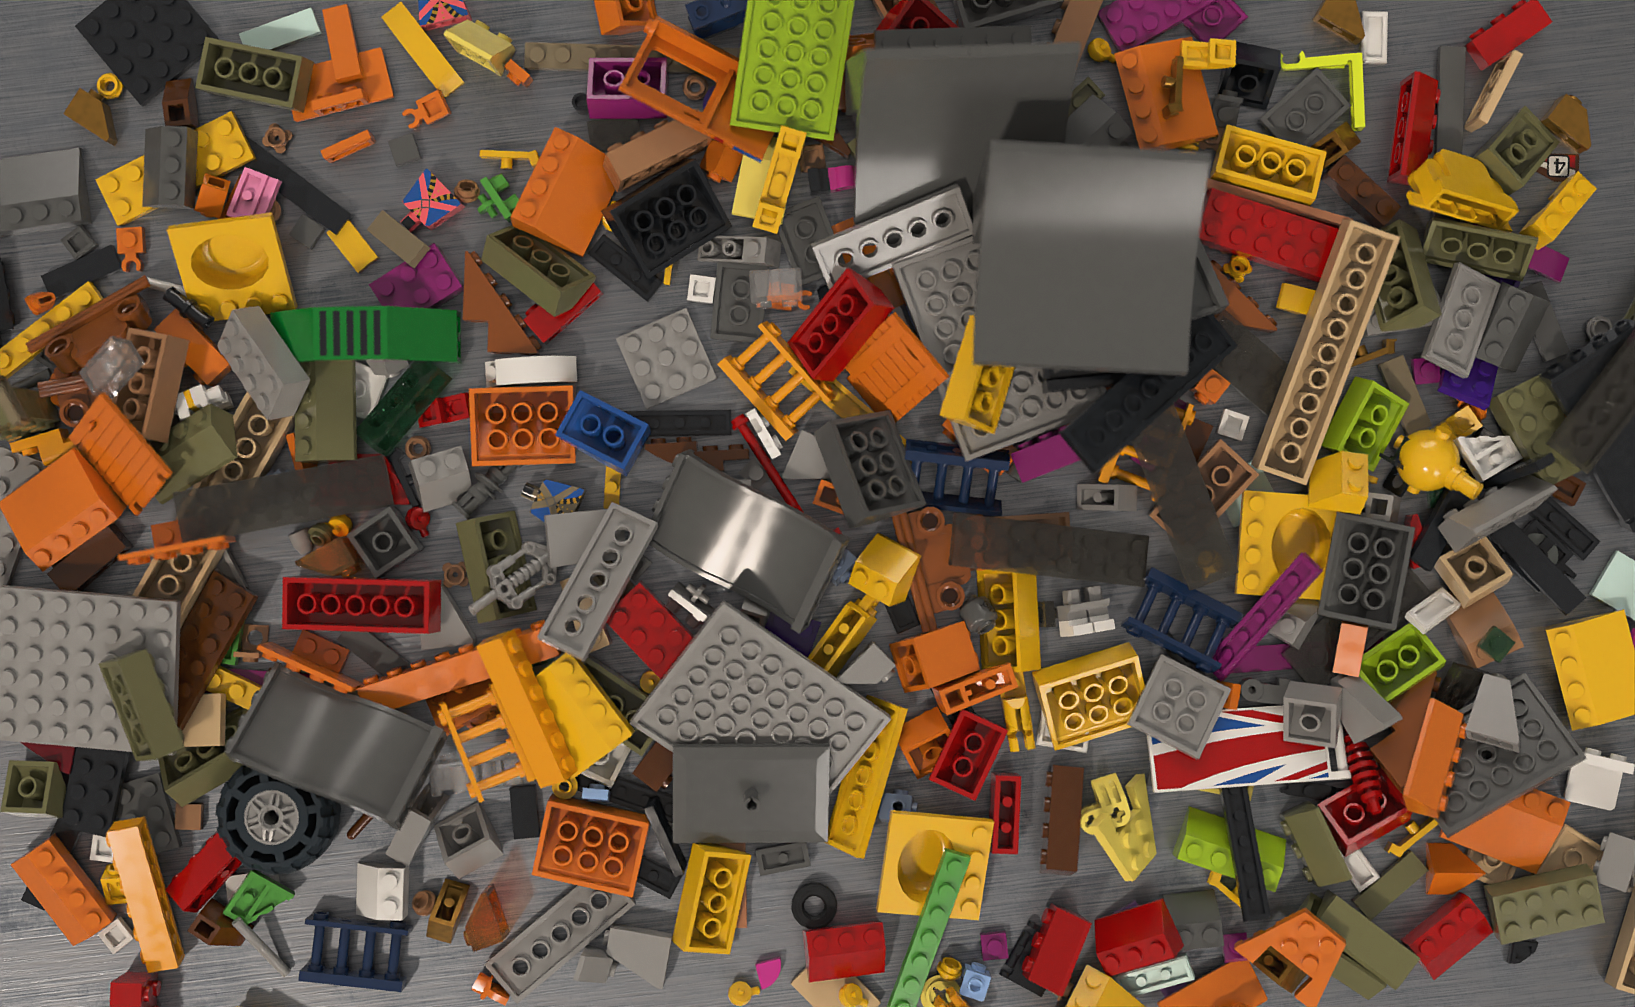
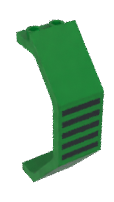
M396 306L309 307L270 313L271 324L298 363L332 360H406L462 364L461 312L457 310Z

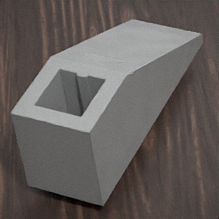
M716 236L699 247L697 261L729 262L779 268L782 242L767 237Z

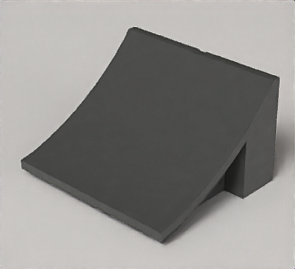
M1031 25L875 30L874 48L864 49L845 61L844 68L846 115H857L853 226L954 184H958L973 224V194L990 141L1065 145L1071 96L1081 53L1080 42L1032 43ZM944 212L938 214L935 222L937 224L945 223L949 218V214ZM914 224L911 228V233H921L924 230V224ZM891 233L887 237V243H897L900 239V234ZM867 243V244L864 245V246H870V245H875V244H874V243Z
M990 141L973 194L972 244H980L972 365L1186 375L1188 373L1195 265L1204 196L1210 167V153Z

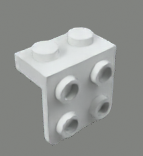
M1586 747L1584 752L1586 759L1569 769L1563 797L1570 802L1613 810L1616 805L1623 772L1633 774L1635 764L1626 762V756L1611 753L1609 758L1601 756L1602 751Z

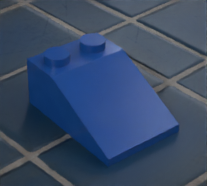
M580 390L555 436L603 465L627 476L647 441L651 429L649 424Z

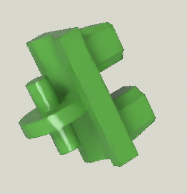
M502 173L491 179L484 177L480 182L492 199L488 200L484 193L478 196L482 205L477 211L481 215L488 212L493 219L498 216L494 209L497 206L505 220L510 223L511 215L519 198L516 194H513L503 201L499 193L509 188L510 185Z

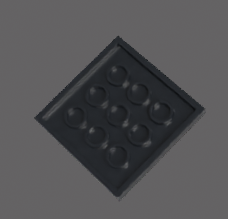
M105 0L75 25L77 30L143 107L165 89L166 81L178 79L201 60L205 37L219 39L188 0Z

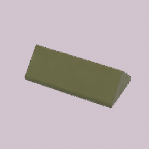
M1432 217L1426 224L1422 248L1427 263L1453 268L1454 263L1461 262L1481 274L1523 282L1538 243V238Z
M1330 890L1325 892L1316 916L1346 939V946L1343 950L1345 953L1394 990L1398 989L1420 958Z

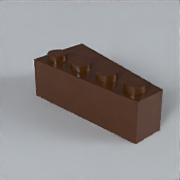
M1053 765L1050 767V771L1045 773V787H1048L1047 797H1044L1043 812H1046L1045 823H1042L1041 827L1043 844L1039 854L1040 873L1071 876L1078 870L1084 768Z

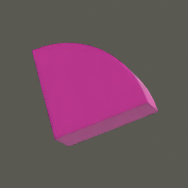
M781 957L755 964L762 990L771 986L778 978L781 970Z

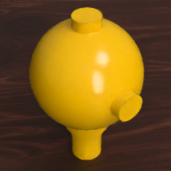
M1437 426L1435 430L1425 429L1416 431L1407 436L1410 440L1406 441L1401 447L1399 460L1404 467L1403 470L1397 467V471L1402 480L1409 485L1407 491L1412 494H1419L1420 491H1435L1446 487L1450 491H1459L1474 500L1481 493L1484 485L1470 477L1466 473V469L1460 466L1459 450L1450 438L1451 431L1445 427ZM1400 435L1394 442L1393 448L1396 450L1404 439L1403 435Z

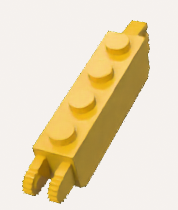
M866 594L862 600L858 598L855 602H848L807 658L836 677L877 621L875 617L877 611L874 609L880 601Z

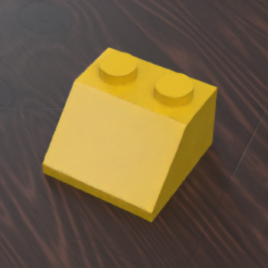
M1340 451L1316 460L1308 479V507L1361 514L1368 499V454Z
M877 533L856 559L848 584L889 607L906 601L921 555L883 534Z

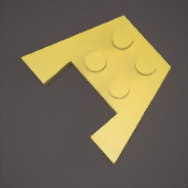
M1135 774L1125 786L1133 808L1130 811L1131 817L1127 824L1115 828L1110 813H1101L1089 825V828L1125 881H1134L1157 854L1145 774Z

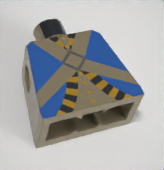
M544 479L540 488L527 482L521 496L533 501L530 513L545 522L544 515L578 512L587 490Z

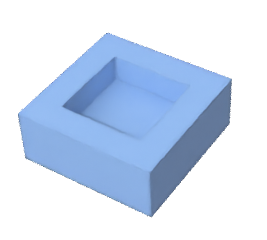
M590 784L589 788H583L582 799L584 801L610 803L611 792L605 789V785Z

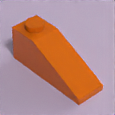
M1008 662L959 677L932 687L939 710L949 715L1018 687L1011 664Z

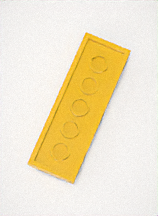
M232 111L194 129L198 131L196 189L201 187L205 173L222 177L256 159L236 114ZM144 155L95 179L117 226L122 227L158 209L142 207Z
M867 695L866 699L890 714L891 720L842 779L828 825V842H824L861 859H864L908 711L907 708L872 695Z

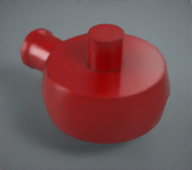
M420 506L410 508L405 516L406 524L413 530H419L422 538L428 536L429 532L426 528L430 522L428 511L423 512Z

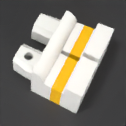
M198 385L178 393L175 407L180 420L183 421L209 403L224 411L233 408L234 405L227 391L223 392L219 385L210 389L205 388L203 385Z

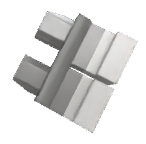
M1100 585L1083 588L1084 602H1081L1079 589L1062 591L1063 605L1057 606L1060 637L1078 636L1115 629L1114 619H1109L1107 606L1110 604V598L1103 599Z

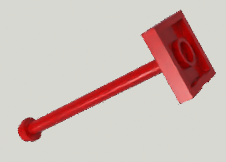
M741 414L731 421L732 429L740 431L785 503L790 506L797 505L798 510L803 512L747 425L750 422L748 417ZM839 527L833 530L837 534L842 533Z

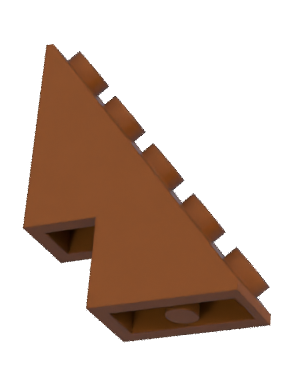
M475 250L471 253L465 251L463 320L466 322L488 323L487 352L491 354L540 355L539 349L542 346L534 335L528 336L524 330L527 325L519 314L514 316L510 310L512 303L506 294L502 293L500 295L495 288L498 283L490 272L485 274L480 265L483 264V261Z
M1211 260V265L1229 301V305L1221 313L1214 315L1218 322L1225 327L1267 333L1277 331V322L1268 314L1264 315L1258 309L1259 304L1252 297H1246L1240 291L1241 286L1234 279H1228L1222 273L1223 268L1216 261Z
M1436 671L1389 703L1401 714L1403 719L1389 726L1388 728L1392 733L1370 748L1373 759L1400 793L1405 788L1432 692L1438 693L1442 678L1437 677Z

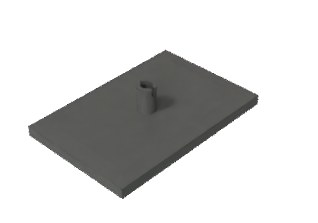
M1526 673L1510 681L1521 746L1520 753L1468 739L1467 736L1465 739L1460 740L1459 748H1462L1459 763L1454 762L1452 772H1455L1454 783L1452 787H1447L1445 796H1448L1447 808L1445 812H1440L1439 819L1434 818L1447 838L1586 759L1584 752ZM1474 702L1459 710V712L1464 714L1466 724L1468 723Z
M830 743L673 744V843L828 842Z

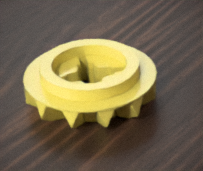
M935 974L933 977L926 979L920 995L923 1007H935L933 1004L936 997L934 987L940 991L947 987H952L958 993L960 987L956 980L948 981ZM945 992V996L948 1001L947 1004H949L952 1001L950 1000L947 992Z

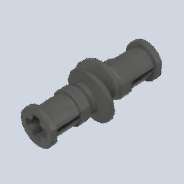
M523 465L491 466L485 475L476 472L475 476L478 482L472 485L457 503L454 501L452 505L469 520L471 518L469 515L480 504H483L488 496L494 500L497 499L493 492L494 490L500 493L504 492L499 485L503 484L517 467L521 468Z

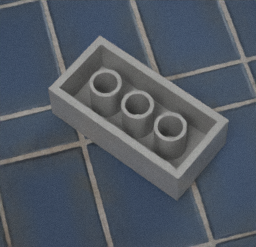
M260 306L233 309L217 345L220 353L225 357L232 371L236 373L245 390L250 394L267 421L294 416L310 382V378Z

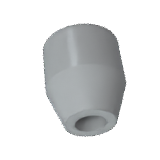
M307 527L288 535L293 547L301 555L313 550V542L310 539Z

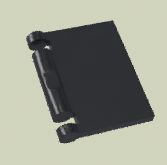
M1029 920L1027 925L1035 929L1034 933L1022 931L1009 958L1005 962L1007 966L1013 969L1011 974L1001 969L999 974L1042 997L1046 989L1029 981L1022 975L1023 961L1026 956H1030L1033 948L1031 945L1033 936L1041 929L1040 925Z

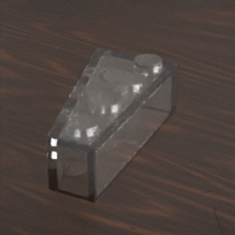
M481 751L465 752V754L468 758L480 753ZM508 752L471 769L476 781L479 782L515 767V763L519 761L515 753L510 754ZM455 754L440 755V760L435 761L429 773L432 797L441 796V793L446 790H452L454 794L468 791L466 784L470 781L461 758H455ZM518 776L503 782V786L537 782V780L528 782L525 776L522 778Z

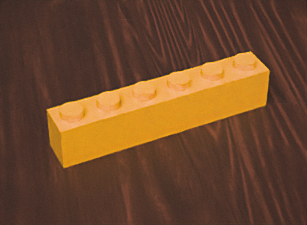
M514 629L489 637L476 647L540 788L566 781L578 770L566 746L564 736L557 726L554 714L544 697L543 690L535 677L532 665L522 648L520 639Z
M143 816L115 821L106 833V843L113 852V866L120 876V890L127 900V914L129 918H132L134 924V938L136 941H139L141 962L146 965L148 973L178 968L185 954L167 891L165 890V884L146 818Z

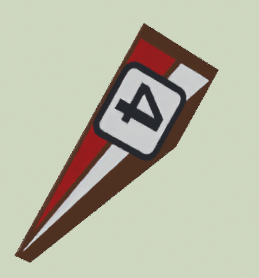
M1551 153L1536 172L1554 182H1563L1579 171V154Z

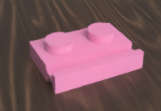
M244 167L226 215L229 217L270 213L282 181Z

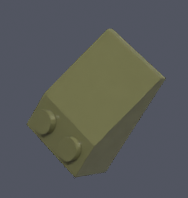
M1525 105L1472 158L1481 161L1487 168L1490 177L1500 184L1504 193L1511 195L1528 182L1560 142Z

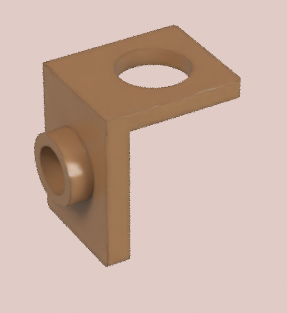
M244 624L242 649L234 651L233 657H243V662H258V658H262L263 652L257 650L258 645L250 643L248 636L251 631L258 630L263 636L260 644L269 642V625Z

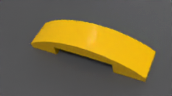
M402 2L381 16L435 88L441 90L444 98L464 84L460 76Z
M781 125L752 227L775 234L778 233L806 132Z

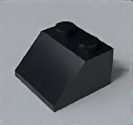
M1236 41L1235 67L1222 68L1217 94L1222 95L1223 90L1238 92L1237 97L1244 98L1241 105L1266 110L1281 69V50Z

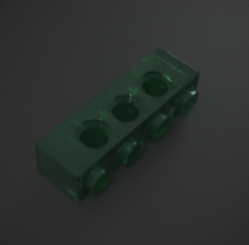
M414 361L358 426L357 435L372 449L387 457L452 378L432 361Z

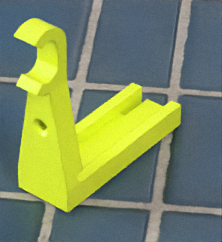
M1301 51L1298 55L1299 62L1294 64H1285L1282 61L1283 54H1281L1282 71L1315 70L1317 67L1319 70L1344 69L1345 65H1348L1350 104L1352 105L1350 107L1351 128L1354 132L1362 131L1365 128L1362 53L1305 58L1304 52Z

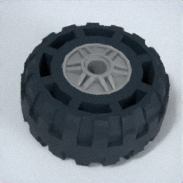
M245 765L235 771L224 784L220 792L219 803L216 804L215 816L218 817L217 831L219 837L223 838L228 853L232 858L236 857L243 863L242 866L268 875L288 874L313 863L331 845L340 825L341 803L289 785Z

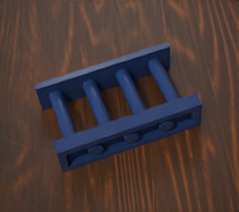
M695 0L685 4L694 35L704 40L744 25L747 0Z
M906 439L905 460L912 462L911 468L915 473L918 484L920 482L922 463L930 462L937 464L934 492L922 491L926 505L920 508L935 507L945 511L981 514L984 517L1002 516V500H997L995 497L999 472L1009 471V450L999 449L965 462L958 444ZM949 465L963 467L959 495L944 494ZM975 468L989 470L985 498L970 497L973 469Z
M1151 567L1144 573L1141 582L1147 585L1148 590L1135 618L1129 616L1122 621L1121 627L1127 629L1126 632L1134 637H1143L1196 665L1195 667L1204 673H1213L1220 669L1222 664L1214 660L1213 657L1226 628L1235 627L1241 621L1244 614ZM1162 592L1170 596L1171 602L1158 630H1155L1144 624L1157 593ZM1185 604L1193 608L1192 611L1194 613L1181 642L1167 636L1180 605ZM1203 616H1209L1215 619L1217 625L1204 654L1190 648Z
M316 911L305 919L306 925H315L311 963H308L299 971L298 981L402 992L404 990L407 976H400V972H398L402 935L408 936L411 933L413 925H406V921L391 920L390 923L331 917L328 912ZM325 927L340 928L337 964L333 968H326L321 963ZM351 929L366 931L363 963L359 971L349 970L347 966ZM376 932L392 934L388 971H385V974L375 973V970L372 969Z

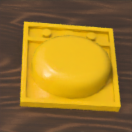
M272 212L168 226L167 233L188 299H194L198 303L197 306L214 317V321L227 320L233 309L260 306L265 315L272 312L297 309L296 298Z
M1244 490L1241 499L1235 593L1263 596L1299 554L1305 552L1323 571L1299 598L1320 600L1336 512L1339 511L1308 507V495Z
M891 810L876 906L877 912L920 916L944 848L968 854L971 858L949 918L979 920L994 821L988 818Z

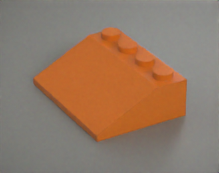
M1192 37L1140 45L1114 53L1139 149L1172 150L1219 135L1201 70L1183 69L1181 102L1183 111L1179 112L1178 115L1170 116L1168 119H1164L1162 109L1169 104L1170 89L1161 86L1163 76L1171 77L1172 59L1180 56L1182 40L1193 41Z
M555 127L511 215L512 226L583 258L602 220L603 214L601 210L608 207L616 191L603 167L605 153L581 138Z
M576 385L469 388L472 466L576 463V448L555 436L577 396Z
M75 447L0 500V509L24 553L42 572L116 521L127 508V505L121 500L120 496L115 493L111 486Z
M1533 789L1449 838L1446 837L1441 829L1439 837L1530 873L1537 874L1563 827L1571 802Z
M552 793L546 805L532 875L633 898L650 822L646 814L575 798L561 799Z

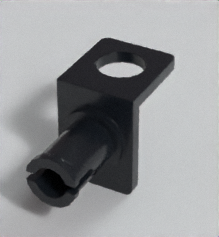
M1404 436L1394 456L1388 457L1383 453L1379 454V457L1394 465L1382 486L1398 497H1402L1409 487L1404 481L1400 487H1393V480L1399 475L1397 467L1402 470L1404 467L1399 460V454L1403 444L1410 440L1406 436Z

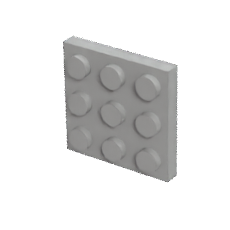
M687 308L616 338L646 409L717 379Z
M1160 654L1127 725L1195 759H1199L1231 689Z

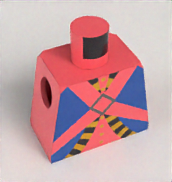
M418 0L419 23L424 31L459 24L467 19L472 21L464 0Z
M425 169L402 201L410 212L400 222L410 232L414 231L421 223L428 229L434 230L463 210L465 206L431 171Z

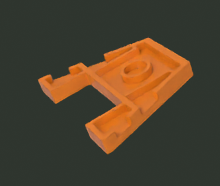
M1303 908L1277 921L1276 925L1264 931L1261 929L1253 933L1252 937L1244 941L1241 939L1234 944V950L1252 964L1269 946L1276 949L1310 976L1294 992L1295 998L1307 1007H1317L1346 946V939L1307 908Z

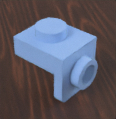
M972 962L969 965L964 963L962 969L963 980L959 990L960 995L984 1001L991 980L990 972L986 970V966L983 964Z

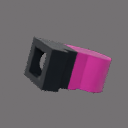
M853 165L822 169H807L811 196L853 189L855 167Z

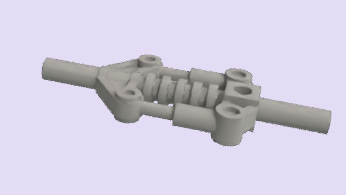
M526 541L522 544L521 550L507 556L496 565L489 566L486 573L489 576L491 591L468 606V609L475 615L496 599L507 604L510 609H520L525 601L536 594L537 590L544 585H553L556 582L557 566L549 567L547 546L533 541ZM524 554L534 557V559L529 561V564L526 563L523 567H520L518 572L515 571L512 575L505 578L503 571L513 565L516 559ZM542 570V581L533 587H528L519 595L515 593L514 589L518 587V584L521 585L524 583V580L529 579V576L532 577L535 573Z

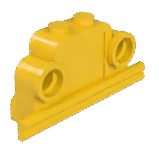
M1441 149L1434 155L1433 159H1427L1416 171H1413L1408 176V183L1415 191H1408L1406 193V198L1409 199L1410 205L1488 228L1512 232L1508 221L1519 212L1515 201L1504 193L1500 184L1490 177L1487 168L1478 159Z

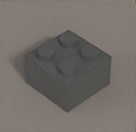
M396 506L387 507L347 534V537L375 578L383 577L424 549Z

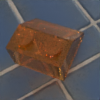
M340 536L295 561L298 567L329 576L341 575L342 578L350 577L362 570L360 566L365 564L347 536Z
M494 883L488 885L481 893L465 926L466 931L463 932L467 946L472 947L473 952L503 942L510 933Z

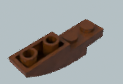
M677 437L674 443H666V438L650 439L651 444H645V450L670 463L673 462L678 453L692 449L695 451L694 454L720 471H725L724 461L750 459L749 448L744 449L743 444L728 445V450H718V445L702 446L703 451H698V442L692 441V437Z

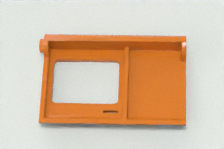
M656 16L655 19L649 18L643 30L647 36L618 91L761 163L775 132L730 125L739 58L659 16ZM651 51H658L716 82L711 97L702 112H698L638 80L637 77Z

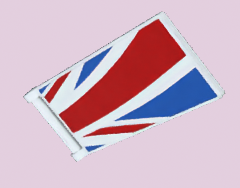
M1284 705L1237 708V710L1222 709L1199 759H1195L1147 735L1153 792L1161 793L1351 779L1352 774L1348 770L1342 722L1340 721L1337 746L1335 748L1338 769L1335 772H1331L1328 747L1283 741Z

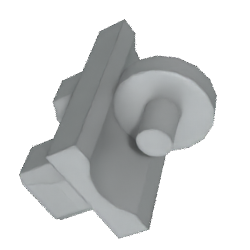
M678 582L668 594L670 597L666 608L676 614L682 606L686 608L690 613L685 621L693 628H696L702 622L705 623L715 611V608L707 603L710 598L703 593L707 587L705 584L696 588L691 583L686 587Z

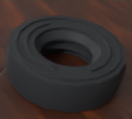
M808 883L801 886L795 892L792 898L791 910L795 920L801 926L808 929L823 928L833 921L837 913V900L829 887L821 883ZM812 896H817L824 902L823 911L816 916L808 914L804 908L805 901Z

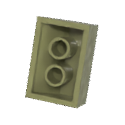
M1305 801L1279 813L1283 820L1279 822L1281 829L1286 836L1290 835L1294 843L1290 847L1296 859L1301 858L1304 864V868L1301 870L1308 883L1312 881L1317 887H1322L1353 879L1319 807L1309 801Z

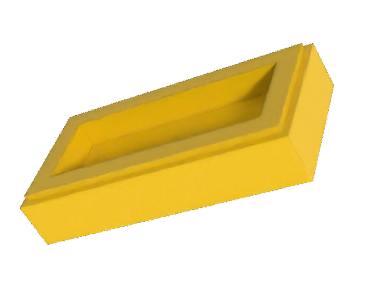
M350 220L347 221L338 235H335L330 230L326 232L357 273L360 274L379 259L378 255Z

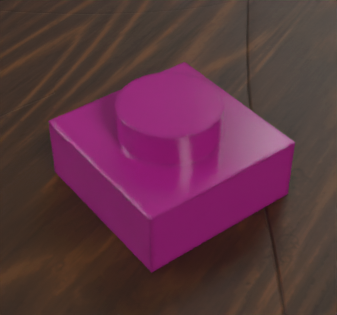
M1424 358L1411 359L1412 378L1415 385L1439 383L1441 377L1440 366Z
M1005 931L980 933L983 961L1009 958Z
M1247 933L1223 935L1224 946L1221 948L1224 963L1247 961L1245 957L1234 950L1236 942L1241 939L1243 941L1248 939Z

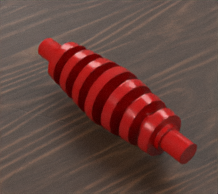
M1345 729L1346 736L1344 737L1346 755L1348 756V770H1350L1353 776L1351 779L1355 785H1358L1356 790L1359 794H1363L1360 798L1363 803L1369 804L1372 815L1382 812L1379 801L1383 798L1382 791L1378 790L1381 788V784L1377 780L1379 773L1375 770L1377 768L1376 761L1372 760L1374 757L1371 751H1367L1369 750L1367 742L1362 740L1354 744Z

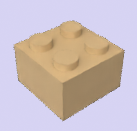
M1487 537L1457 553L1454 550L1447 552L1438 558L1434 566L1464 609L1506 585L1514 575Z

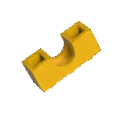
M1579 171L1561 182L1548 198L1550 202L1527 222L1519 234L1537 237L1538 243L1535 249L1538 251L1554 241L1597 188Z

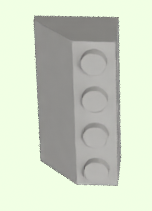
M1530 474L1520 479L1517 478L1503 484L1505 487L1501 489L1494 487L1483 495L1485 498L1481 500L1476 498L1468 501L1463 505V510L1458 512L1457 509H1453L1443 516L1445 521L1438 526V529L1454 552L1457 553L1538 508L1557 490L1556 486Z

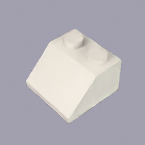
M358 862L356 914L375 920L402 921L408 915L410 864L407 867L402 863Z

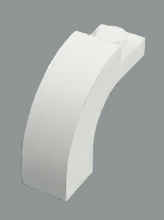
M576 356L515 357L485 362L486 388L577 382Z

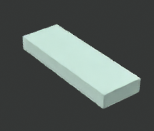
M308 8L239 33L243 45L275 51L322 34L314 10Z
M1187 953L1112 976L1133 997L1195 980V974Z

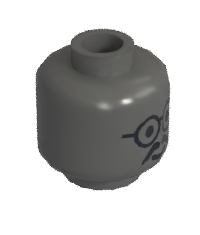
M971 595L967 597L959 612L961 619L965 620L967 629L979 635L992 630L996 625L995 621L998 617L992 603L985 596L977 597L976 595Z

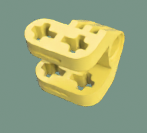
M1112 773L1091 780L1096 803L1082 807L1080 827L1086 833L1093 835L1089 825L1086 823L1089 821L1088 816L1092 815L1094 817L1091 819L1092 823L1101 813L1113 814V808L1115 807L1118 808L1116 816H1111L1114 827L1117 828L1127 824L1131 813L1117 774Z

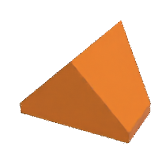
M1426 842V868L1429 870L1426 872L1427 895H1453L1486 874L1453 843Z

